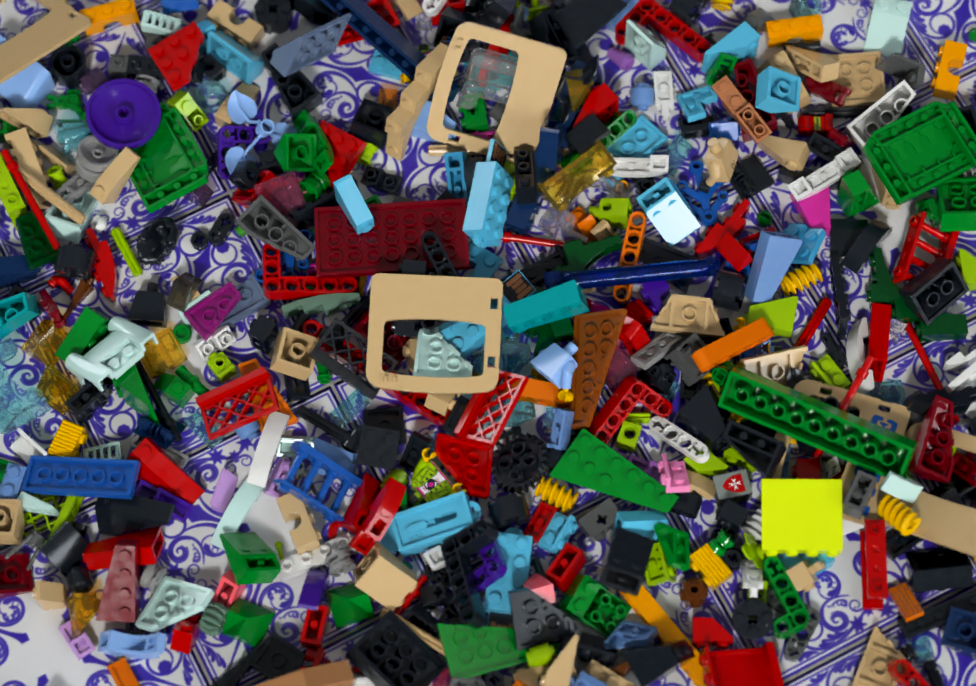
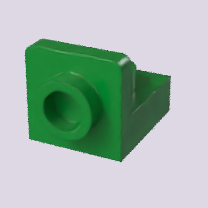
M934 198L919 200L915 205L914 213L917 214L925 211L927 221H930L933 227L939 225L937 204Z

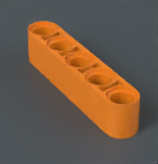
M635 211L629 216L614 284L613 296L620 305L627 304L631 299L647 227L646 217L640 211ZM641 218L643 222L641 225H634V219ZM632 236L639 238L635 244L630 243L629 239ZM632 254L635 256V259L632 262H627L625 257ZM628 272L631 274L629 280H622V274ZM620 291L627 292V296L623 299L618 298L617 294Z
M763 317L700 348L691 355V358L701 373H704L767 341L775 333Z
M529 378L518 400L570 410V402H565L558 398V393L563 390L562 388H557L551 382ZM518 380L515 383L511 384L512 388L514 389L515 387H517L520 381ZM508 387L501 390V395L509 391Z

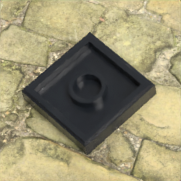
M402 406L364 410L366 426L401 431L399 445L407 444Z

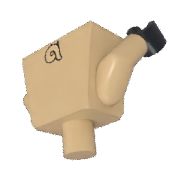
M721 137L708 140V149L704 161L710 176L706 181H701L698 191L707 194L710 187L716 182H730L739 153L728 138Z

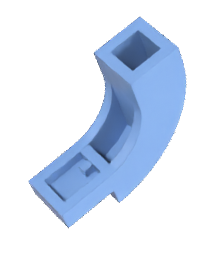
M114 630L100 632L97 652L125 658L156 659L160 657V654H164L166 634L159 632L150 635H131Z

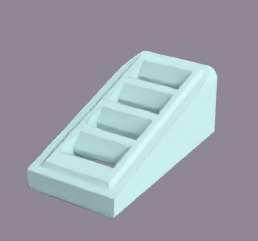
M144 10L141 29L142 32L170 36L180 30L182 19ZM164 22L167 23L166 28H163ZM171 23L174 24L173 30H170Z
M118 441L83 449V458H89L90 453H93V458H97V453L100 452V458L105 459L104 452L107 451L108 458L106 459L123 460L122 444ZM113 450H115V456H114V457H112V451H113Z
M21 491L17 498L22 500L23 511L57 517L60 514L54 506L24 491Z

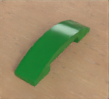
M303 109L295 118L293 124L298 134H317V157L313 160V163L319 175L322 176L334 163L333 151L321 127Z

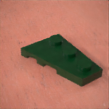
M33 211L17 217L15 223L29 271L56 260L57 250L53 249Z

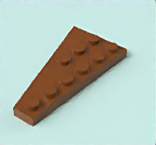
M624 308L574 316L573 343L578 347V350L572 357L578 365L574 371L571 383L573 400L570 402V411L574 412L572 429L590 428L628 311Z

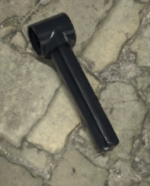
M364 296L341 321L351 327L370 307V296ZM337 324L333 327V337L345 336L342 326ZM329 326L324 327L320 334L319 340L326 332V330L329 328ZM330 333L328 334V336L326 337V339H327V338H331V334H330ZM345 338L334 340L335 349H339L342 346ZM332 340L323 341L324 344L333 347Z
M303 405L298 407L296 415L339 439L341 446L345 450L354 453L357 430L346 431Z

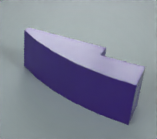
M142 479L138 482L133 494L174 504L175 508L171 519L181 523L186 522L194 507L160 487L157 488Z
M309 570L302 587L297 608L318 610L328 588L329 571Z

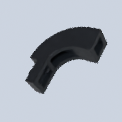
M874 218L858 236L841 264L857 274L864 268L879 244L888 238L893 230L885 222Z

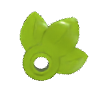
M744 532L743 535L746 543L741 546L742 552L748 559L753 560L755 567L762 569L765 559L769 556H766V553H761L762 543L757 544L751 534Z

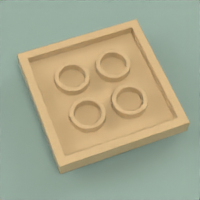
M881 51L828 55L840 61L838 79L831 81L841 86H846L852 91L850 96H847L844 100L845 104L843 107L873 105L886 95L884 72L875 69V65L882 61ZM831 103V107H839Z

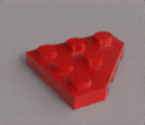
M195 21L147 49L173 92L190 83L193 66L196 65L199 56L198 51L205 38Z
M322 120L319 126L325 133L334 155V163L325 172L330 180V188L333 189V182L350 174L367 144Z
M437 433L434 452H436L438 459L458 483L463 484L461 487L466 490L467 495L487 500L490 489L493 446L474 441L468 443L454 436Z

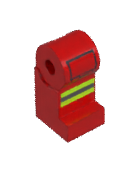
M825 114V116H800L797 119L798 134L811 137L815 131L823 137H828V134L833 129V114Z

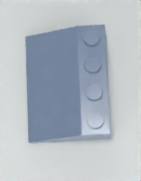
M347 13L289 41L282 47H277L272 52L273 56L270 64L286 77L333 54L352 15Z

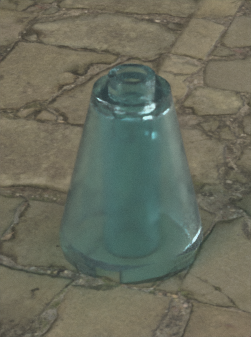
M86 119L55 120V136L57 143H60L63 147L60 148L63 156L76 152L80 141L86 136L92 135Z

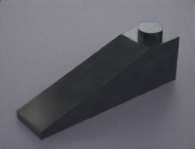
M133 495L132 499L98 497L94 508L99 533L120 536L128 531L137 532L141 528L148 527L150 529L169 524L175 505Z

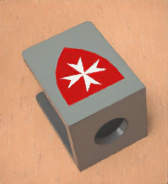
M746 469L713 477L716 489L714 497L718 508L721 503L725 504L727 499L736 504L751 500L753 492Z

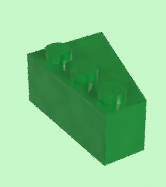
M859 170L855 172L849 171L843 175L836 202L847 219L880 203Z
M86 306L55 355L63 361L71 353H78L84 356L109 333L108 323L111 318L100 310Z

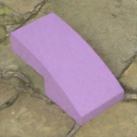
M75 617L58 628L78 660L96 650Z

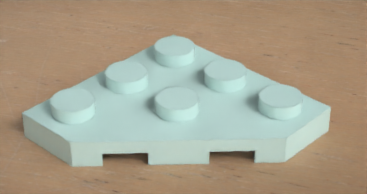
M419 329L413 376L472 377L473 366L468 361L466 362L460 356V353L443 339L439 332L427 335L422 329Z
M165 576L135 622V625L140 629L154 633L205 610L215 593L210 588Z

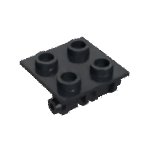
M755 154L736 163L730 180L731 185L742 201L744 198L749 199L775 184Z

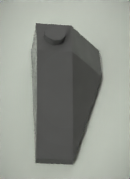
M262 195L235 220V223L248 235L301 261H304L316 249L315 245Z

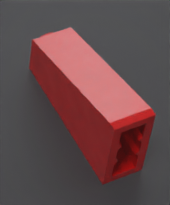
M872 303L865 359L868 355L875 358L869 369L873 370L874 382L882 383L888 360L892 305Z
M161 526L88 543L86 550L83 552V561L87 564L89 570L108 569L119 538L140 539L139 565L156 564L165 545Z

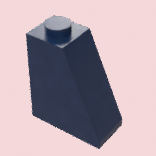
M545 119L540 127L537 167H542L544 171L556 170L558 166L564 121Z
M25 255L0 257V289L36 279L41 271V267L29 271Z

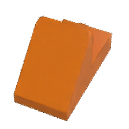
M578 206L565 216V221L585 243L595 241L590 233L597 225L592 214L587 215Z

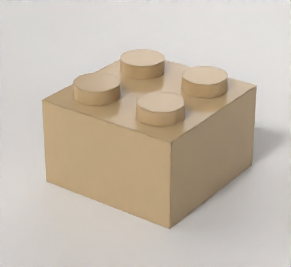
M284 327L277 335L269 369L306 381L313 373L315 360L308 355L318 343L319 338Z

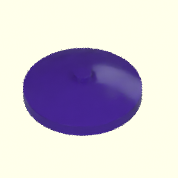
M114 79L102 84L92 93L86 106V121L91 134L103 145L117 150H123L127 146L130 149H135L146 144L156 134L161 122V107L154 92L143 83L132 79Z

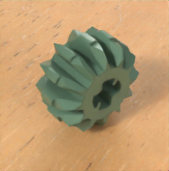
M214 601L208 604L200 620L199 628L201 631L209 636L216 637L224 628L229 610L228 607Z

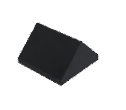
M592 113L566 133L564 138L570 152L583 155L611 132Z

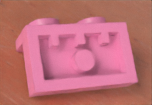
M662 453L661 461H658V472L661 473L660 481L661 485L665 486L666 493L690 492L685 462H667L666 453Z

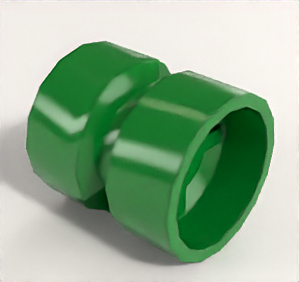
M317 170L313 171L297 185V195L305 203L309 201L314 203L318 200L319 195L329 190L330 180L325 173L321 176Z

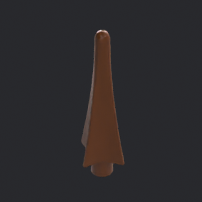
M90 277L89 281L85 282L80 280L71 303L63 315L65 321L76 307L94 290L91 287L95 281L93 278Z

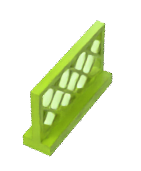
M33 494L34 497L41 500L40 494ZM50 495L42 499V501L48 502L53 499L55 508L60 513L57 520L50 523L48 516L45 514L33 517L32 512L25 511V526L32 523L34 529L39 533L49 528L50 537L66 521L71 525L73 524L85 497L66 496V501L58 505L56 497L61 495ZM45 517L47 524L37 528L35 521ZM24 533L23 538H25L29 533Z

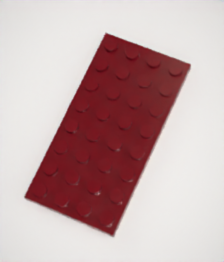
M465 198L366 204L373 216L374 227L370 231L359 235L340 206L314 208L317 279L373 276L377 273L398 274L399 263H403V259L427 261L426 272H434L421 245V236L427 231L436 233L455 270H470L468 235L462 231L466 215ZM427 240L425 244L432 245L435 241ZM442 256L434 257L435 261H441L443 259Z

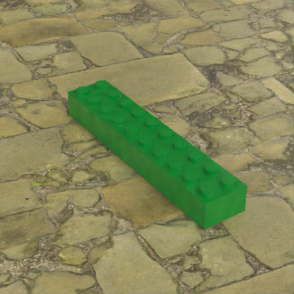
M737 365L730 370L717 405L885 478L890 471L905 478L918 442Z

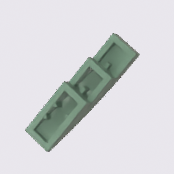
M359 293L324 294L281 306L285 320L298 315L300 312L311 317L324 311L327 318L355 306L361 298Z

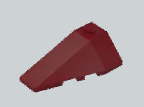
M935 395L916 436L915 441L918 444L907 472L924 479L945 483L950 482L954 468V457H952V446H954V439H952L954 402Z

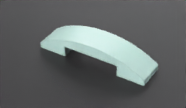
M246 478L225 510L210 544L224 550L219 535L238 532L254 502H257L264 488L247 483Z

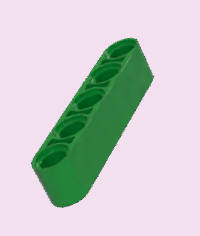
M631 110L617 111L603 123L610 132L613 126V133L603 138L600 145L597 143L589 149L586 157L584 154L579 155L570 152L561 161L562 170L566 173H580L593 162L594 153H603L635 125L637 121L636 113ZM572 161L574 162V167H573V169L571 168V162H572Z

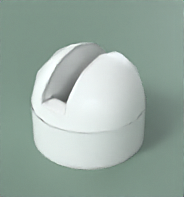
M96 215L93 217L90 226L95 231H103L107 227V222L103 217Z

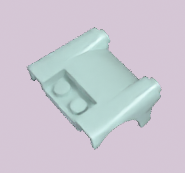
M115 316L108 323V331L110 333L84 356L78 353L69 354L65 360V367L77 377L82 387L86 385L84 382L85 378L103 392L104 389L100 382L106 376L117 380L145 355L143 353L146 351L144 344L149 339L156 345L159 343L154 332L124 318Z

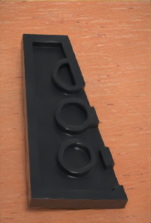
M352 176L357 188L359 189L357 180ZM334 187L330 194L324 192L319 195L316 202L312 203L309 201L305 203V208L298 211L295 209L291 211L294 226L299 231L308 229L315 221L314 208L339 206L336 201Z

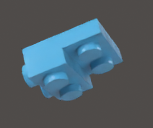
M789 223L788 228H785L783 233L795 235L803 240L791 264L812 265L826 236V232L823 229L808 228L805 224Z

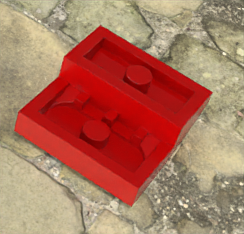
M541 501L523 535L533 536V542L538 544L556 511L561 514L564 513L560 512L558 508Z

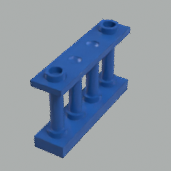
M293 441L290 448L296 452V457L285 479H274L272 483L276 484L281 492L290 493L324 515L323 518L331 523L335 521L343 522L344 518L337 514V511L348 489L360 487L363 480L304 441ZM303 459L311 461L310 464L312 466L300 489H298L291 482ZM318 469H323L326 471L327 476L314 499L306 493ZM337 478L341 481L342 486L329 509L321 503L333 480Z

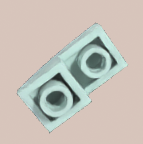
M892 471L888 473L880 485L882 491L910 503H914L924 488L923 485L908 477L903 478Z

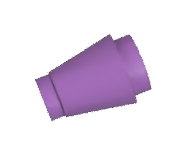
M613 47L607 52V57L621 70H630L635 62L632 54Z

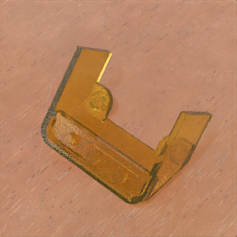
M598 139L592 148L542 184L540 182L537 183L536 190L554 212L557 210L561 212L569 206L567 204L569 201L603 176L608 178L615 173L613 169L616 167L617 162L600 139Z

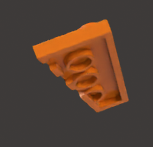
M255 358L238 364L241 376H244L261 368V365ZM268 385L261 386L258 392L265 393ZM273 385L280 410L276 412L290 416L287 426L299 423L288 404ZM256 395L252 404L258 405L262 397ZM267 399L263 408L273 406L272 400ZM269 415L258 419L261 425V433Z

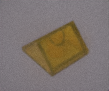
M43 319L20 349L49 369H52L60 359L55 353L68 333L61 327L56 328L53 321Z
M48 363L34 394L64 416L69 411L65 403L80 390V387Z

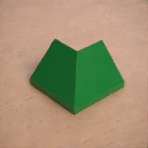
M283 134L273 152L283 171L313 172L317 170L313 163V160L317 157V134Z
M355 583L326 591L337 629L375 618L369 595L356 587Z
M238 598L228 610L222 634L255 648L263 641L275 613Z

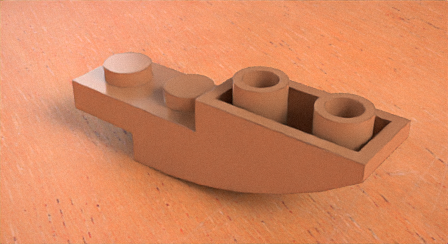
M727 75L711 86V89L721 100L723 107L756 144L772 134V131L752 105L747 103Z

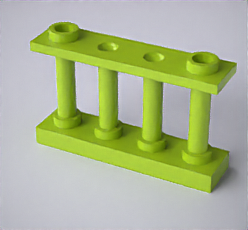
M0 154V198L16 231H18L15 220L17 217L28 213V210Z

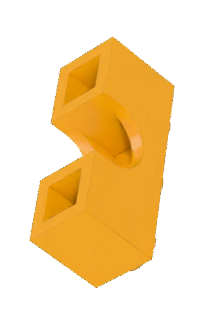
M116 0L79 10L80 14L82 13L91 21V27L85 30L87 36L105 32L104 26L110 22H120L122 27L140 22L134 0Z
M820 14L767 21L764 29L767 48L783 46L784 42L786 43L788 40L796 37L803 38L804 42L821 41L824 32Z
M946 40L944 46H940L938 57H941V60L936 62L934 70L937 73V77L932 79L930 89H934L932 96L954 101L960 76L952 75L948 69L952 67L962 68L968 44Z

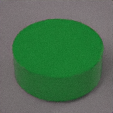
M179 324L174 327L172 336L178 344H186L191 340L192 332L189 326Z

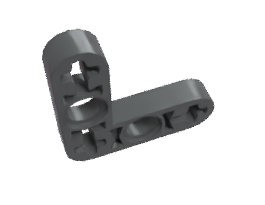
M771 590L767 595V605L785 615L778 601L775 604L772 603L771 597H775ZM786 599L788 600L786 602L787 605L796 604L793 599ZM805 603L803 604L809 616L814 614L815 620L809 622L806 629H804L808 634L807 639L800 640L797 637V633L790 637L784 650V657L790 662H796L801 658L820 622L821 616L819 611ZM795 617L796 622L800 624L805 622L803 617ZM796 642L797 644H799L796 650V653L798 655H794L792 657L790 656V651H788V649L792 650Z

